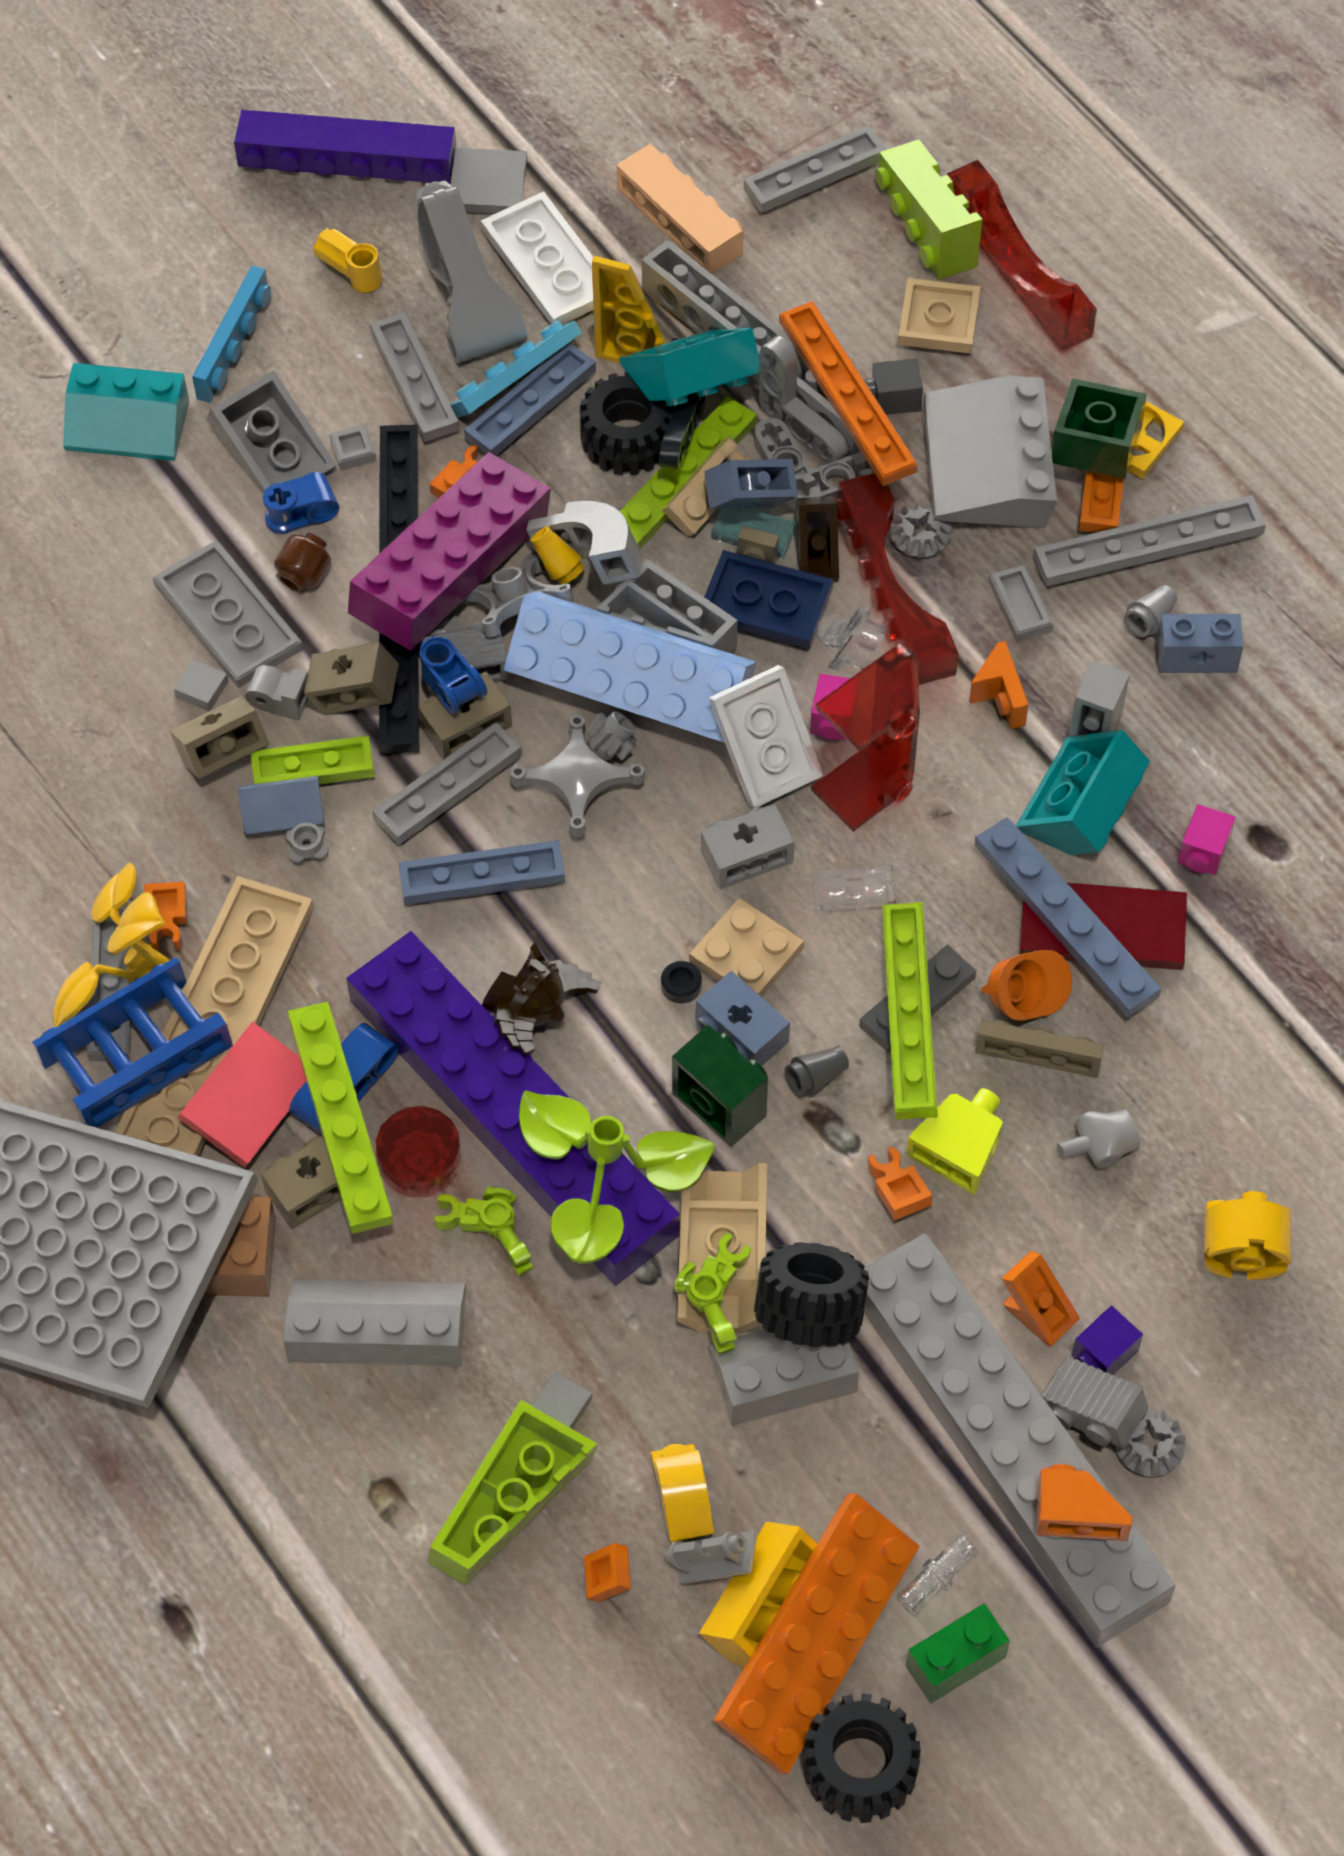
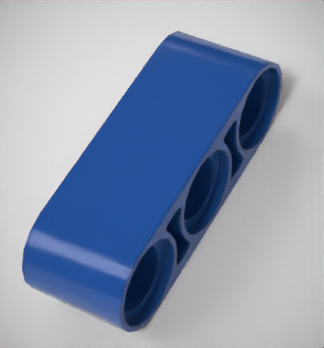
M367 1023L358 1025L341 1043L358 1102L391 1067L399 1052L397 1044ZM305 1082L294 1095L289 1111L322 1135L308 1085Z

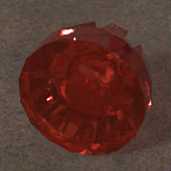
M426 1106L406 1107L392 1114L381 1125L375 1140L378 1165L385 1177L406 1191L407 1189L414 1190L417 1194L429 1193L430 1189L437 1185L441 1187L456 1170L461 1157L459 1132L452 1120L441 1111Z

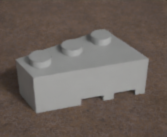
M649 559L642 563L639 578L625 580L597 607V611L727 653H731L737 647L738 620Z

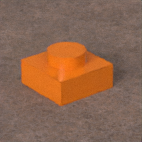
M613 1543L584 1556L587 1599L602 1602L631 1589L628 1546Z

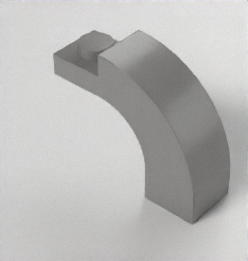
M574 501L566 503L564 513L528 521L526 531L530 538L542 528L549 526L553 532L575 551L589 550V557L603 585L640 577L642 566L640 548L626 519L615 507L597 501Z

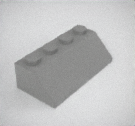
M294 1279L287 1299L283 1340L288 1362L461 1366L466 1283Z

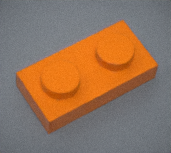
M1086 471L1079 531L1097 533L1118 527L1123 478Z

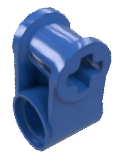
M320 472L309 473L300 478L273 484L267 487L263 493V503L267 508L265 514L266 526L269 530L279 534L289 533L312 524L327 522L337 515L340 508L326 475ZM276 494H278L279 503L275 499ZM283 514L287 516L286 523H284Z
M440 636L429 638L422 643L420 647L422 677L450 714L453 715L459 712V706L474 697L482 698L487 695L486 685L478 671L465 660L450 640Z

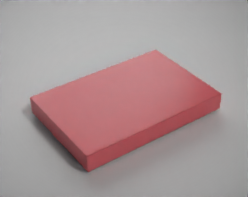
M252 1021L177 1118L246 1168L289 1112V1106L294 1095L306 1082L300 1058L296 1053Z

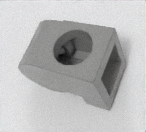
M259 666L254 672L245 693V698L250 705L257 709L300 721L309 699L304 694L308 672L292 668L291 672L287 673L272 666Z

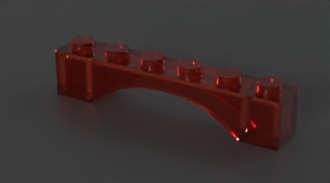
M977 159L947 173L953 181L955 196L963 194L969 202V208L966 209L968 213L977 212L982 218L980 249L1060 351L1063 352L1092 338L1097 308L1077 283L1069 282L1055 274L1034 253L1015 224L1004 202L998 184Z
M875 473L840 481L838 484V498H835L838 521L844 520L847 527L845 534L849 549L851 551L856 550L859 556L858 569L863 581H869L872 588L870 590V597L873 608L876 612H882L884 617V634L889 643L894 642L897 649L895 652L896 663L900 673L907 674L912 687L955 676L959 653L946 622L931 615L915 603L899 585L890 569L885 551V542L893 520L895 500L888 484L882 486Z

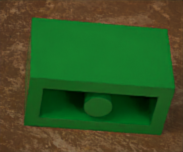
M983 1603L909 1648L906 1668L931 1704L1005 1659L1010 1640L988 1607Z

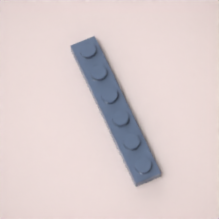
M1008 817L975 837L974 845L1127 1018L1160 997L1161 988Z

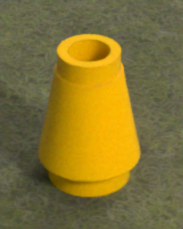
M549 526L542 528L533 535L530 541L533 543L551 580H557L560 585L567 584L583 571L582 556L553 532Z

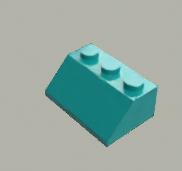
M753 327L709 330L619 357L621 366L650 401L665 400L666 406L688 402L687 395L695 392L697 397L719 392L718 385L726 383L727 387L749 383L748 376L759 373L760 366Z
M73 363L65 392L64 450L175 461L189 405L184 373Z
M1124 730L1067 737L1018 820L1016 827L1023 834L1069 855L1098 853L1106 845L1111 830L1117 820L1123 815L1125 806L1132 793L1141 783L1142 776L1150 760Z

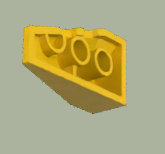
M594 255L592 259L595 357L620 363L619 357L666 344L631 265Z

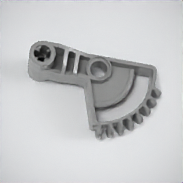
M444 180L440 182L434 181L418 189L415 197V218L418 222L417 229L420 234L419 239L422 243L423 253L431 275L446 285L450 298L447 299V305L451 304L450 314L446 317V321H449L446 339L454 361L459 364L527 340V331L519 306L487 273L457 186L451 187Z

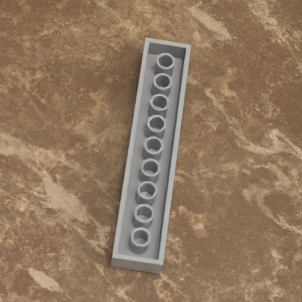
M924 1233L866 1266L864 1270L868 1271L869 1285L864 1310L865 1316L1095 1648L1169 1604L1176 1584L1133 1524L1128 1541L1037 1535L1038 1481L1041 1468H1049L1056 1464H1067L1075 1467L1076 1470L1088 1471L1111 1496L1112 1494L929 1236Z

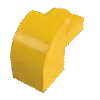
M672 1444L664 1447L662 1450L652 1451V1465L659 1486L663 1517L670 1542L714 1534L704 1470L699 1451L695 1450L694 1444Z

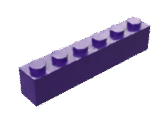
M241 109L234 146L238 167L427 183L445 180L451 184L456 136L455 127Z

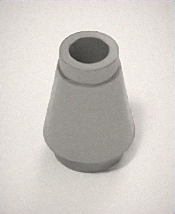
M1160 585L1158 588L1130 603L1124 615V622L1128 630L1139 637L1155 634L1159 629L1162 614H1168L1177 602L1175 591L1167 585Z

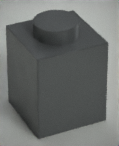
M917 358L872 364V378L866 379L865 383L886 415L921 411L923 385Z

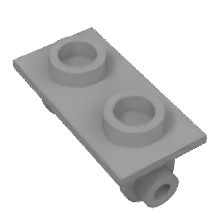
M751 1530L740 1533L728 1531L723 1536L690 1542L674 1541L666 1549L665 1557L669 1564L681 1570L680 1585L752 1573L758 1531Z

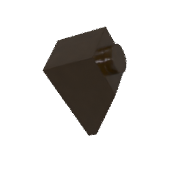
M835 497L796 498L799 570L839 580L838 513Z

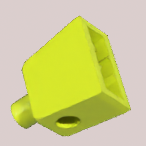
M984 1088L977 1092L971 1102L958 1094H950L937 1107L938 1117L926 1118L910 1134L907 1156L976 1195L1001 1139L1003 1121L993 1115L1001 1104L999 1097L992 1091Z

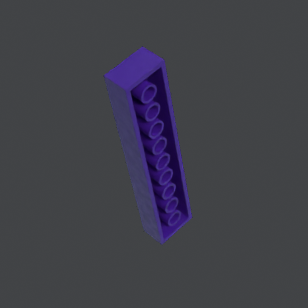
M412 931L408 932L346 978L350 1002L379 1033L398 1045V1053L551 1218L555 1209L567 1200L578 1198L591 1203L597 1162L588 1153V1143L581 1149L572 1145L570 1152L561 1159L545 1158L531 1150L525 1142L520 1128V1102L525 1090L543 1095L569 1096L529 1054L523 1056L519 1048H511L507 1039L500 1036L498 1025H494V1017ZM621 1153L616 1161L605 1164L598 1205H611L618 1208L623 1217L624 1229L617 1247L606 1257L593 1263L616 1287L680 1236V1213L623 1153Z

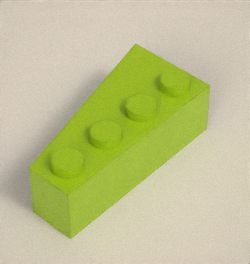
M918 139L879 152V167L875 169L876 181L881 190L885 189L887 191L894 214L896 216L900 215L903 219L909 240L911 242L915 241L919 247L923 265L926 268H931L937 281L977 268L982 218L977 212L968 213L966 209L969 208V202L963 194L955 196L953 181L948 175L940 177L939 164L922 142Z
M520 1400L431 1544L427 1563L466 1585L593 1460L597 1443Z

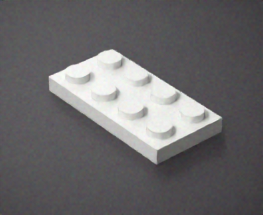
M541 192L481 220L482 232L550 324L559 321L563 325L594 310L593 256L545 192Z

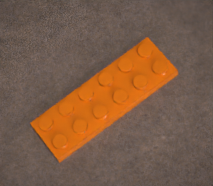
M857 1493L847 1494L713 1721L778 1773L789 1774L805 1746L807 1731L812 1729V1720L818 1713L823 1715L825 1706L830 1703L920 1546Z

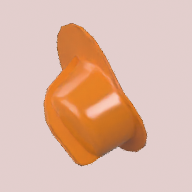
M1053 950L1033 951L1019 954L997 963L991 970L988 984L982 986L981 991L988 994L993 1005L1004 1012L1006 1016L1012 1020L1024 1021L1047 1016L1059 1011L1067 1002L1072 990V974L1069 964L1059 953Z

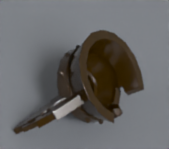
M534 942L530 947L529 956L517 976L515 977L502 971L490 987L482 1006L489 1013L494 1014V1025H498L500 1036L507 1039L511 1048H519L522 1055L525 1056L535 1050L532 1033L534 1026H546L551 1020L562 1021L565 1018L562 1007L564 997L577 993H597L601 981L592 979V973L578 969L576 964L563 963L562 959L546 961Z

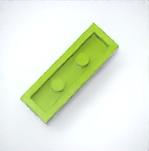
M369 735L256 750L251 753L254 784L318 776L319 784L375 777Z

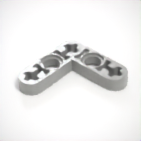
M774 337L760 349L759 402L762 409L770 418L782 420L788 426L793 437L828 464L844 458L850 451L845 437L829 422L796 397L798 359L794 348L783 337Z
M766 418L760 421L755 428V447L762 460L793 459L797 464V467L794 468L797 490H802L804 494L809 493V496L805 497L834 496L836 502L882 485L870 468L865 469V466H868L869 463L862 452L811 469L788 426L782 420ZM771 434L774 438L778 437L777 449H775L772 438L770 436L765 437V435ZM834 475H840L845 477L848 482L843 486L836 487L830 485L827 479ZM798 493V497H796V498H805V497H804L801 493ZM796 498L786 501L789 508L796 511Z

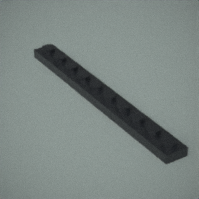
M417 424L380 426L379 554L419 517ZM379 632L380 644L399 663L392 702L379 705L380 753L420 752V720L418 712L419 643L409 651Z

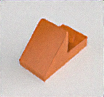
M1002 641L996 644L971 683L969 702L977 703L995 699L1000 716L1006 715L1010 729L1026 726L1029 704L1006 641Z
M1030 1251L1001 1278L1011 1293V1296L1003 1303L1005 1308L1046 1345L1052 1346L1080 1319L1041 1253Z

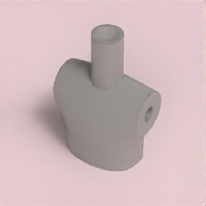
M1126 1109L1112 1112L1091 1111L1083 1114L1076 1120L1080 1137L1057 1144L1058 1154L1062 1160L1087 1152L1098 1169H1104L1114 1165L1126 1153L1139 1150L1140 1139L1130 1114Z

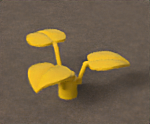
M130 862L104 885L97 895L91 910L92 919L97 923L103 922L110 916L118 925L110 937L107 946L111 954H118L131 946L124 957V964L128 966L127 970L101 964L93 967L89 962L80 965L65 980L57 994L53 1010L55 1027L73 1018L88 1003L98 985L99 975L110 974L119 976L132 983L137 977L141 978L149 973L155 966L170 960L142 940L151 932L165 925L153 895L148 892L141 894L125 909L120 917L119 907L125 904L131 897L136 883V869Z

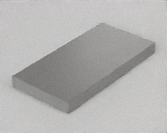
M218 540L152 577L154 586L224 672L227 673L237 688L251 681L257 667L263 665L275 667L303 650L302 641Z

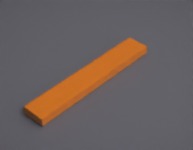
M810 301L780 313V325L882 486L917 473V462L815 303Z

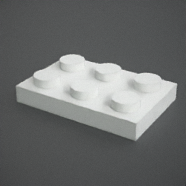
M777 665L708 698L748 806L752 808L759 807L824 776L784 667Z

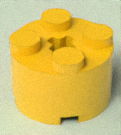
M1259 1191L1245 1192L1241 1195V1199L1227 1201L1212 1200L1207 1202L1204 1214L1205 1267L1210 1272L1226 1278H1232V1271L1247 1272V1280L1269 1279L1284 1274L1288 1270V1263L1291 1265L1292 1258L1290 1209L1267 1201V1194Z

